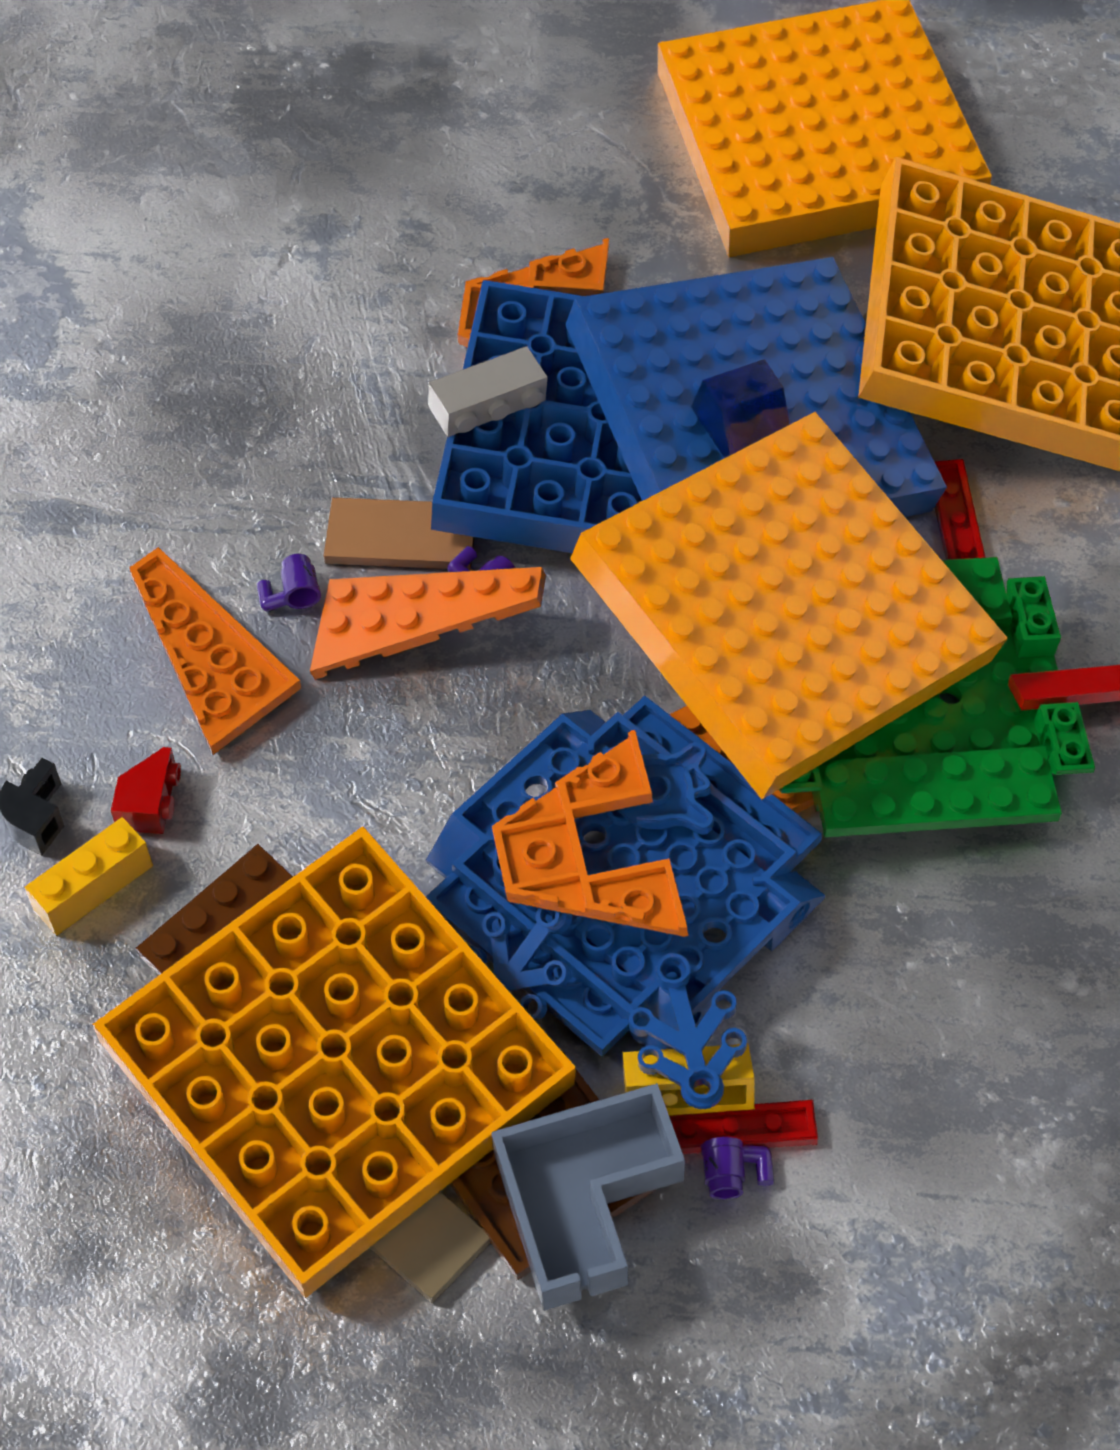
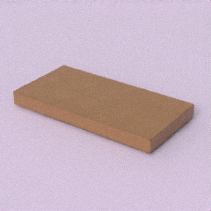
M332 497L323 557L325 564L448 569L449 563L465 547L470 546L474 548L475 537L431 530L432 502ZM472 562L466 567L471 570Z

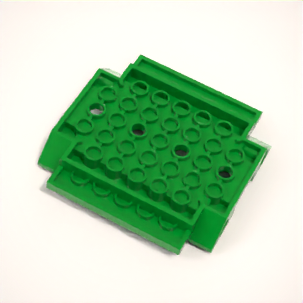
M998 557L942 560L1007 636L1003 646L990 663L779 789L781 793L812 791L815 811L820 812L824 837L1058 822L1062 811L1052 773L1054 775L1094 773L1095 764L1078 702L1042 704L1039 706V709L1021 710L1008 686L1010 675L1058 670L1055 653L1060 643L1061 635L1045 576L1008 578L1006 593ZM944 693L952 694L959 702L948 704L939 695Z

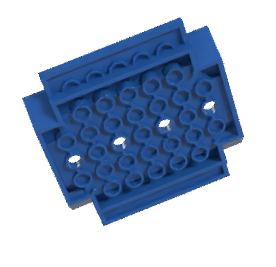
M645 695L624 715L617 712L607 722L591 710L562 713L451 814L426 858L427 864L445 878L426 896L431 904L460 936L472 946L483 949L487 959L492 963L491 937L483 931L482 923L485 916L492 912L507 916L511 924L508 933L511 959L537 923L535 918L537 907L507 901L492 825L505 816L515 814L520 806L530 799L534 798L537 801L556 788L555 782L577 767L588 765L592 757L599 752L604 755L626 740L628 732L631 730L636 731L642 755L655 753L674 754L693 742H700L706 747L707 759L701 767V771L711 782V792L708 796L697 798L696 802L705 807L714 817V826L709 833L698 834L683 826L665 829H645L629 822L617 810L574 819L587 875L669 859L688 929V936L683 937L572 915L570 927L561 934L551 933L524 971L544 968L552 960L564 962L570 967V981L562 987L549 984L523 990L528 994L542 997L547 1003V1010L602 1057L630 1030L629 1014L635 1008L644 1007L649 1009L655 1018L678 1030L669 991L659 985L656 977V966L661 957L666 954L677 953L688 960L690 979L685 987L695 1026L697 1027L711 1007L713 995L761 948L765 946L772 952L825 899V894L797 872H791L821 842L822 833L771 794L761 799L734 764ZM533 784H540L545 786L547 791L541 796L534 797L527 794L526 789ZM591 831H599L606 837L599 844H590L584 840V836ZM547 911L545 918L548 923L555 919V911ZM499 918L495 919L492 923L494 933L501 928V920ZM717 928L726 934V938L721 942L712 943L706 940L703 934L709 929ZM560 966L552 971L554 981L559 980L562 976ZM670 972L666 975V978L671 980L681 977L676 972ZM640 1017L634 1023L637 1026H645L649 1021L646 1018ZM631 1032V1036L643 1047L654 1045L661 1050L673 1049L650 1035L640 1037Z

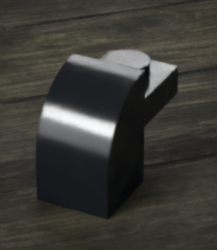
M41 758L34 768L29 769L24 774L19 787L6 780L0 790V811L11 837L18 844L41 856L65 827L58 806L48 802L62 783L55 764L44 758Z

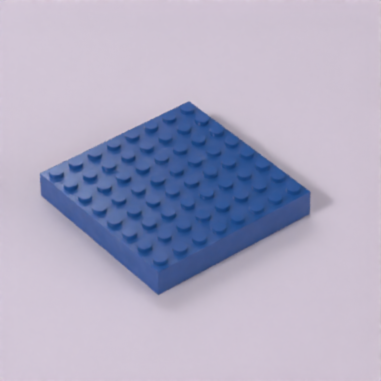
M833 257L589 295L574 299L565 326L642 501L813 412L819 415L904 517L932 512L946 490L947 486L911 413L858 398L866 322Z
M488 280L482 281L463 369L527 346L548 377L546 399L535 407L521 409L508 414L503 419L492 420L476 426L468 432H460L447 437L432 501L431 530L573 553L581 532L642 501L565 326L574 299L583 296Z

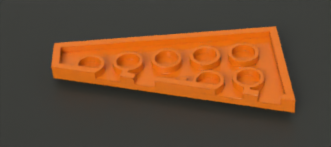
M159 547L129 567L132 579L212 755L302 689L300 680Z
M542 567L329 579L310 673L316 680L327 676L328 670L345 665L346 669L359 666L360 660L377 654L387 657L439 640V634L458 629L461 633L473 629V623L492 617L498 621L541 607L546 574Z

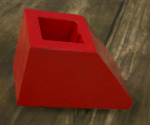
M162 747L118 777L111 806L114 822L123 817L136 832L164 834L166 819L171 820L174 813V797L171 796L173 786H179L181 779V765L175 762L171 747Z

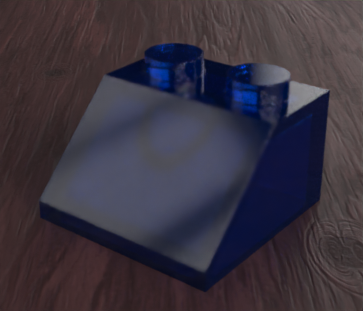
M765 359L702 380L691 405L692 410L724 458L790 425L784 387Z

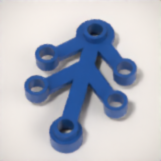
M537 908L535 915L537 923L511 959L508 933L511 928L510 920L507 916L497 912H492L485 916L482 927L483 931L491 937L494 975L508 991L549 984L562 987L570 981V967L566 963L557 960L548 962L544 968L524 970L551 933L561 934L570 927L572 914L555 911V919L548 923L545 918L548 910ZM499 918L501 920V928L494 933L492 923L495 919ZM469 946L486 965L487 956L484 950L475 946ZM560 966L562 976L559 980L554 981L552 971ZM534 994L525 995L519 1002L521 1006L528 1012L529 1003L536 1000L538 1009L536 1013L530 1016L535 1021L542 1019L547 1012L546 1001Z
M666 954L657 963L656 977L659 985L669 991L678 1030L655 1018L653 1013L644 1007H638L631 1011L629 1014V1029L636 1036L650 1035L685 1055L688 1069L663 1057L661 1049L654 1045H647L640 1049L638 1053V1066L645 1074L653 1075L659 1073L680 1085L681 1095L684 1101L691 1107L708 1109L715 1106L723 1096L724 1084L721 1075L734 1057H739L746 1051L747 1037L745 1033L738 1028H730L722 1034L721 1047L707 1065H705L702 1054L703 1049L722 1021L733 1017L736 1013L737 1000L730 991L721 990L716 992L711 999V1007L696 1027L685 987L690 979L689 962L680 954ZM670 972H676L681 977L671 980L666 978V975ZM720 1001H728L731 1007L720 1009L716 1004ZM643 1017L649 1023L645 1026H637L634 1021L637 1018ZM731 1038H736L741 1041V1044L738 1047H730L726 1042ZM648 1055H653L658 1058V1061L655 1064H646L643 1059ZM699 1085H705L710 1091L707 1094H698L694 1089Z

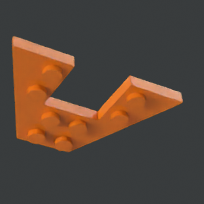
M609 238L602 239V244L578 252H576L575 248L566 250L561 255H550L530 261L529 267L508 273V269L494 272L489 277H478L466 281L458 328V343L468 347L483 280L580 296L604 293Z
M635 730L628 732L626 740L604 755L599 752L592 757L588 765L577 767L555 782L556 788L537 801L534 798L530 799L520 806L515 814L505 816L492 825L508 902L683 937L688 936L687 924L669 859L587 875L574 819L653 802Z

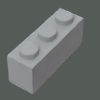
M526 346L429 382L428 407L446 436L450 437L460 432H468L474 427L492 420L503 419L508 414L521 409L535 407L540 402L545 401L548 377Z

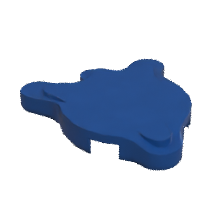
M693 742L674 754L655 753L642 755L653 802L618 809L617 811L629 822L645 829H665L683 826L698 834L709 833L714 826V817L711 812L696 802L697 798L708 796L711 792V782L701 771V767L707 759L706 747L700 742Z

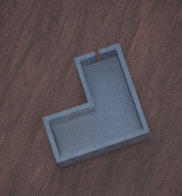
M658 1084L491 1132L495 1159L543 1311L582 1300L581 1291L588 1289L589 1295L592 1297L628 1286V1265L607 1204L684 1181L685 1159Z

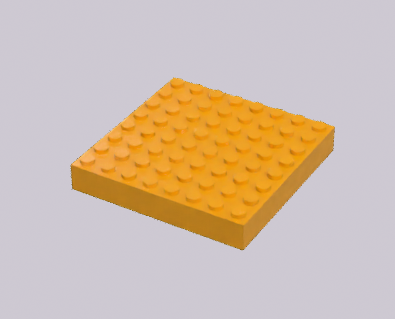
M878 0L658 43V75L728 258L876 228L881 184L895 157L991 185L992 175L910 0Z
M895 157L880 189L858 398L1120 471V223Z
M816 412L581 532L570 558L761 799L766 798L990 663L1007 640V636Z
M363 826L93 1023L102 1046L305 1299L493 1150L491 1132L528 1122L575 1083L576 1067Z

